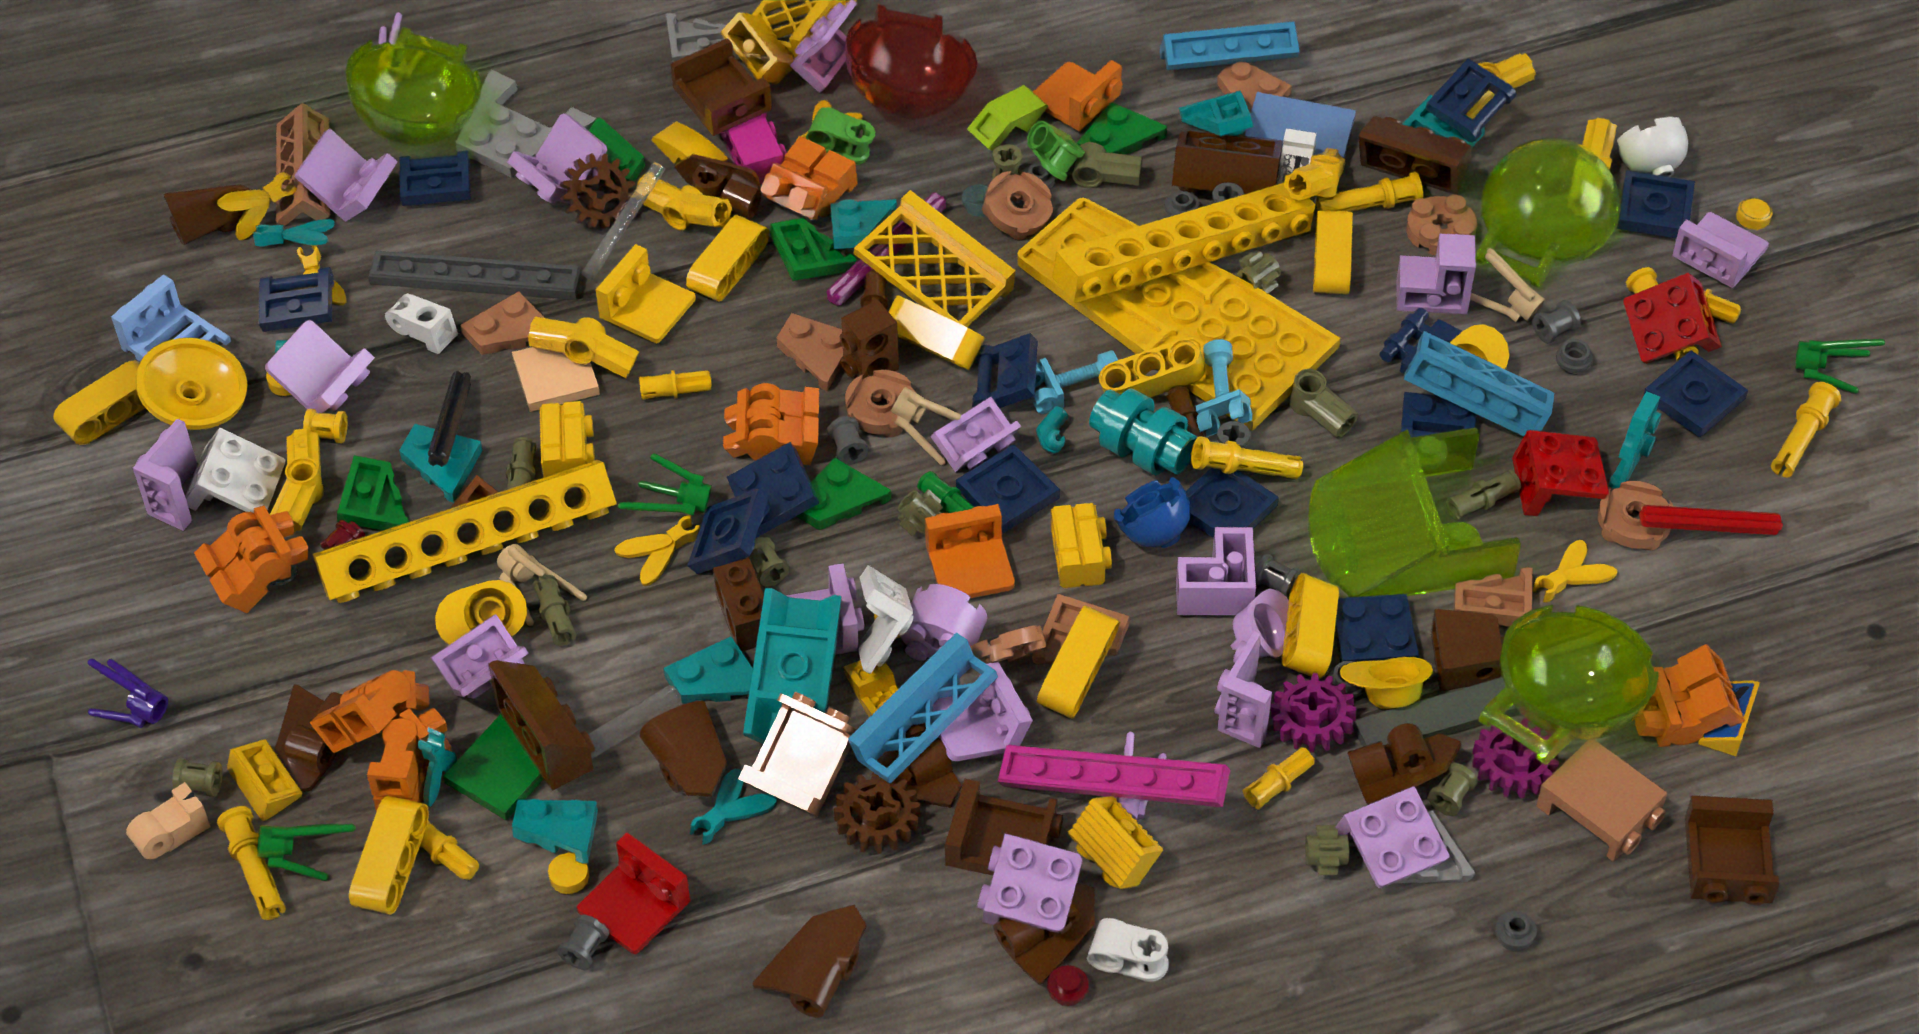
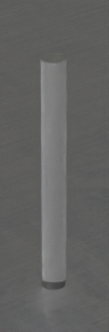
M653 162L585 266L582 274L587 279L594 280L665 171L661 164Z

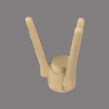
M1489 248L1485 258L1516 288L1508 299L1512 306L1511 308L1474 293H1471L1470 300L1505 314L1515 322L1521 316L1529 321L1543 305L1545 299L1530 288L1492 248Z
M905 387L891 409V412L898 416L894 424L905 429L940 465H945L946 460L910 422L913 420L919 423L926 409L951 420H959L961 415L924 399V397Z
M518 544L507 546L497 558V565L503 571L499 579L512 583L515 587V581L526 582L534 574L540 577L543 575H553L557 579L558 586L582 601L587 599L586 594L539 563ZM527 608L525 622L528 626H533L534 621Z

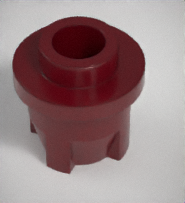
M340 520L335 525L336 529L320 543V546L326 550L365 537L366 535L355 522L350 521L347 523L344 520Z

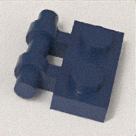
M1418 308L1414 313L1408 314L1403 319L1401 328L1397 333L1390 334L1379 354L1385 362H1391L1394 357L1403 360L1400 372L1405 374L1418 347V343L1415 347L1407 343L1411 337L1419 340L1425 331L1450 343L1462 330L1440 319L1430 327L1424 324L1429 317L1428 312L1424 308Z

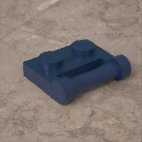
M1468 58L1427 102L1426 110L1458 130L1467 141L1475 142L1482 134L1481 129L1504 104H1510L1517 94L1510 84ZM1488 90L1495 94L1472 120L1465 117L1467 112Z
M468 150L458 151L457 155L416 159H411L410 156L399 157L400 199L402 206L471 200Z
M330 267L319 268L316 273L273 279L272 276L260 277L259 326L262 332L299 327L308 320L313 321L315 324L332 322V288L334 287L332 269Z
M1031 333L996 346H981L976 356L979 368L977 392L973 395L972 408L990 397L993 398L1000 409L1035 396L1038 341ZM999 363L997 391L991 392L993 365Z
M1404 392L1399 446L1410 448L1411 444L1460 449L1463 454H1473L1476 414L1437 395Z

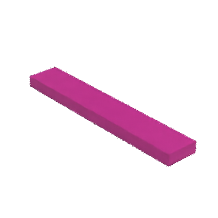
M1006 745L998 782L1004 787L1223 808L1230 768L1226 764Z

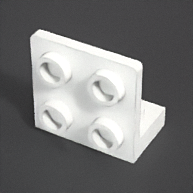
M219 428L205 446L185 498L188 502V508L196 511L204 499L210 501L214 496L245 512L254 513V508L263 505L268 510L286 460L227 430Z
M868 565L859 578L865 601L868 602L866 606L878 616L859 642L858 652L863 670L871 674L876 665L881 667L887 661L892 651L890 645L897 635L903 636L907 632L914 617L912 616L913 610L906 588Z

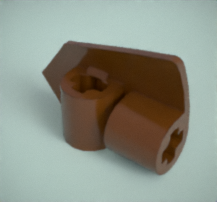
M696 154L684 158L674 166L685 182L693 185L703 195L728 199L732 207L731 214L751 220L757 213L761 202V186L754 170Z
M238 184L165 193L164 198L172 214L169 219L180 242L186 245L215 230L221 232L235 230L245 210L227 211L221 209L217 202L227 193L252 189Z
M294 684L274 752L300 790L307 792L312 791L332 764L337 753H333L310 722L319 713L340 705L342 694L331 692L324 701L298 684Z
M698 700L683 704L649 720L642 727L639 737L659 762L660 770L669 787L676 793L683 790L687 796L712 797L727 766V762L706 703Z
M926 723L912 725L906 731V738L919 737L926 730ZM938 737L894 780L895 783L906 779L908 791L916 790L917 802L951 808L961 790V784L953 772L952 762L947 756L945 745ZM899 750L886 751L876 761L888 768L899 757Z
M1406 723L1394 727L1389 732L1387 737L1388 744L1383 745L1382 741H1378L1349 751L1347 754L1364 800L1369 805L1411 787H1417L1445 773L1455 759L1462 744L1461 741L1443 734H1437L1424 739L1418 726Z
M1076 883L1065 927L1060 932L1049 931L1006 918L993 925L999 943L1016 964L1037 984H1043L1051 972L1062 964L1094 928L1095 887Z
M850 905L811 917L753 981V987L789 994L792 1005L798 1011L810 1017H822L840 981H847L850 978L858 960L859 941L867 927L856 906Z

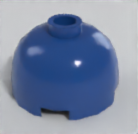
M1174 477L1170 478L1168 484L1160 485L1158 480H1154L1139 487L1125 497L1128 505L1122 511L1121 509H1115L1114 519L1121 531L1128 539L1142 547L1161 546L1162 548H1167L1179 541L1180 534L1185 530L1190 520L1189 499L1180 481Z

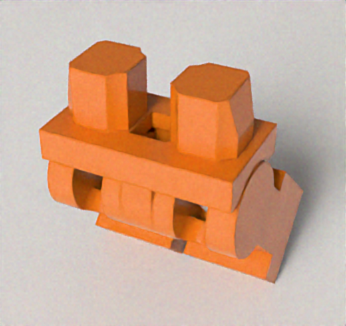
M800 136L785 154V161L781 165L773 163L770 173L766 174L761 187L762 196L812 220H817L818 216L824 218L831 212L830 203H836L845 191L850 193L858 184L855 161L831 150L826 154L825 147Z
M762 383L754 386L750 391L747 388L737 391V404L725 408L724 412L726 424L733 431L736 430V432L723 436L724 449L733 458L748 454L756 461L791 442L796 448L802 464L811 465L818 445L819 388L805 387L803 392L779 389V387L770 383Z
M265 505L254 508V513L243 512L234 516L229 521L227 530L211 545L203 543L194 554L206 575L211 577L209 581L221 602L248 613L268 593L269 590L266 586L278 578L282 580L291 577V565L308 560V545L303 536L288 540L284 539V537L294 535V524L288 511L270 515Z
M1707 644L1678 658V664L1672 667H1651L1646 678L1630 679L1624 690L1628 704L1644 705L1646 709L1639 710L1635 717L1638 735L1656 737L1659 747H1669L1671 743L1675 745L1691 744L1699 740L1703 734L1720 726L1728 724L1730 727H1733L1745 721L1736 695L1731 690L1733 687L1723 660Z
M391 670L347 690L341 696L340 705L319 713L310 724L330 750L335 753L356 742L358 743L378 734L391 720L400 718L399 714L409 708L411 711H421L428 708L429 686L415 683L414 671L404 670L400 672Z
M409 708L399 714L400 718L390 721L383 728L382 737L385 749L381 763L370 762L367 772L371 793L374 795L373 801L376 812L380 802L386 796L422 803L424 793L421 783L426 778L429 760L423 757L422 750L418 748L419 740L427 742L429 737L428 727L442 733L448 731L445 720L435 708L426 711L418 717ZM445 737V749L452 751L451 745Z

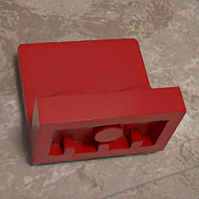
M1689 272L1623 299L1641 361L1645 364L1696 344L1708 352L1722 347L1702 283Z
M1527 430L1512 456L1514 470L1521 483L1519 494L1524 515L1538 516L1545 503L1550 501L1552 494L1606 499L1609 494L1598 442L1595 437Z
M626 832L616 842L619 865L577 905V911L580 915L591 916L604 924L609 930V937L630 953L636 955L690 902L687 876Z

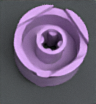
M929 584L928 589L922 591V587L918 588L911 602L912 616L914 617L912 624L907 632L900 636L907 645L905 649L906 654L919 661H924L927 657L931 658L956 632L966 638L970 646L978 643L987 622L985 609L980 604L976 609L968 603L969 595L946 585Z

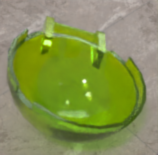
M403 27L395 45L385 42L372 46L373 41L370 40L355 49L349 57L345 70L349 100L358 118L372 132L384 140L404 146L433 145L458 132L476 110L482 84L478 70H475L473 74L470 68L464 64L468 51V45L459 43L456 46L414 34L412 29Z
M1545 137L1530 140L1516 146L1496 163L1485 182L1481 195V218H1483L1488 232L1476 253V263L1485 265V263L1491 264L1485 258L1487 250L1489 248L1494 249L1499 241L1502 245L1519 255L1540 260L1537 268L1495 251L1520 277L1530 280V285L1539 289L1556 260L1565 262L1580 256L1584 260L1593 254L1609 239L1619 218L1620 200L1618 188L1607 165L1587 147L1564 138Z
M1548 605L1528 611L1516 619L1505 633L1500 655L1501 676L1505 688L1484 707L1479 716V722L1487 727L1493 725L1535 752L1537 754L1536 759L1547 765L1572 740L1582 741L1603 738L1619 732L1638 718L1655 693L1659 678V672L1654 673L1650 661L1653 652L1639 633L1623 621L1603 611L1576 605L1575 612H1552L1553 605ZM1514 705L1526 720L1551 736L1544 740L1504 713Z

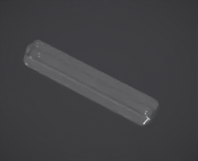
M673 685L666 686L589 733L588 735L595 747V752L591 754L592 759L642 729L652 718L679 706L682 701L676 688Z

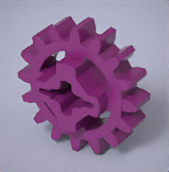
M1313 673L1311 680L1306 681L1302 675H1297V684L1293 685L1285 681L1283 683L1284 692L1276 691L1274 693V703L1271 704L1274 731H1281V741L1286 742L1293 739L1294 749L1298 750L1302 744H1307L1309 752L1314 753L1316 745L1321 744L1328 751L1330 750V741L1334 740L1342 744L1344 743V733L1352 734L1353 722L1356 721L1353 694H1346V685L1344 683L1333 686L1332 676L1329 675L1324 681H1319L1318 674Z
M1507 717L1505 726H1501L1500 723L1494 720L1491 723L1490 731L1482 728L1479 739L1475 740L1472 752L1474 754L1472 767L1479 769L1477 777L1479 781L1490 780L1489 790L1493 791L1498 787L1504 788V797L1508 798L1511 791H1517L1520 799H1523L1528 789L1535 795L1540 794L1542 784L1558 769L1559 748L1552 747L1554 737L1552 735L1541 736L1543 726L1539 724L1531 729L1528 727V719L1523 718L1520 725H1515L1512 718Z

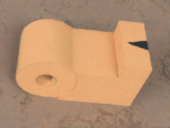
M185 782L171 790L172 798L152 811L138 815L128 825L126 830L127 836L145 859H155L168 851L171 852L211 827L204 806Z

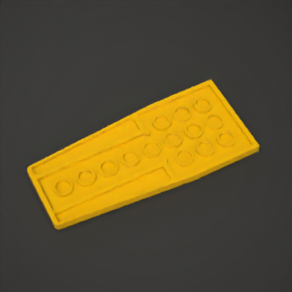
M1087 198L1077 199L1017 253V264L1021 269L1135 354L1186 338L1197 343L1204 359L1203 347L1207 342L1217 339L1229 341L1232 344L1233 361L1227 365L1229 393L1240 389L1250 398L1252 420L1243 424L1251 431L1291 395L1295 375L1303 369L1317 370L1340 347L1341 338L1260 288L1255 289L1253 284L1210 262L1073 303L1052 278L1056 250L1139 226ZM1186 358L1180 364H1188L1194 358ZM1205 363L1206 370L1203 377L1185 387L1206 402L1215 398L1213 368Z

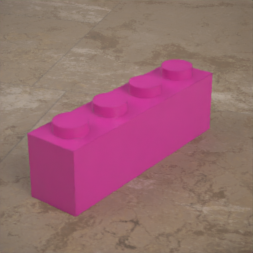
M766 113L720 133L734 164L754 170L759 178L760 185L763 184L766 174L770 173L773 163L781 165L785 161V154L787 153L783 143H777L774 123L772 121L767 122Z

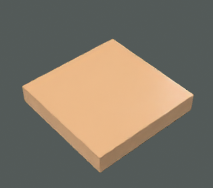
M534 347L512 352L513 361L530 412L540 410L542 404H563L564 402H572L600 395L591 362L577 364L568 359L562 352Z

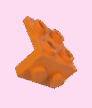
M1110 60L1094 75L1073 62H1067L1033 92L1048 105L1044 112L1080 132L1111 102L1121 95L1123 86L1121 81L1122 65Z
M998 504L977 506L969 510L941 513L925 518L926 548L937 584L958 589L969 595L970 598L1010 591L1014 588V576L1002 541V514Z

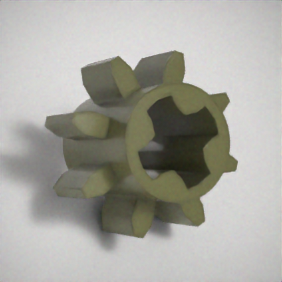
M1261 251L1255 254L1251 252L1239 260L1243 268L1238 271L1237 277L1253 284L1255 289L1260 288L1266 293H1270L1279 286L1275 279L1280 276V266L1272 255L1267 253L1262 255Z
M929 489L924 494L919 493L917 490L911 491L903 498L897 508L898 512L901 513L898 518L901 520L899 525L911 536L917 531L925 535V518L941 514V500Z
M1316 825V834L1306 835L1305 838L1307 866L1316 865L1318 875H1338V866L1348 865V836L1338 835L1336 825Z

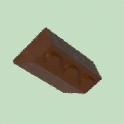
M1376 116L1372 117L1359 134L1361 166L1400 178L1409 177L1411 172H1417L1422 185L1458 195L1472 160V145L1467 144L1463 139L1458 137H1442L1425 127L1413 128L1403 125L1399 120L1392 117L1380 118Z
M1182 128L1176 145L1171 186H1179L1181 191L1195 193L1199 192V189L1213 191L1217 185L1229 182L1240 186L1244 194L1277 184L1283 140L1243 135L1228 136L1226 134L1219 136L1208 131Z
M498 660L488 663L497 709L551 791L594 770L591 754L595 752L593 742L586 731L580 733L576 728V719L570 707L566 703L563 705L557 700L558 694L551 679L548 676L542 678L534 665Z

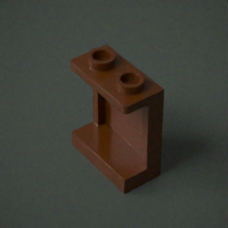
M728 38L671 63L674 90L713 136L772 110L770 85L764 78L754 81L734 57L733 43Z
M965 778L945 842V866L993 876L994 871L988 870L994 846L1001 848L1005 834L1050 846L1052 837L1059 838L1063 824V815L1057 814L1058 799L1049 798L1046 809L980 795V781Z
M1691 795L1685 814L1691 899H1702L1711 903L1736 901L1746 902L1750 905L1773 904L1780 883L1779 876L1773 873L1769 825L1774 814L1772 800Z

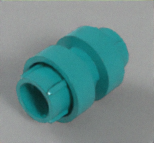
M1133 388L1124 391L1122 394L1111 389L1105 391L1094 405L1089 418V426L1100 432V445L1120 457L1127 456L1133 451L1132 459L1134 465L1152 475H1159L1165 469L1176 475L1182 473L1191 462L1192 447L1197 439L1196 435L1187 431V418L1168 407H1162L1154 413V400Z

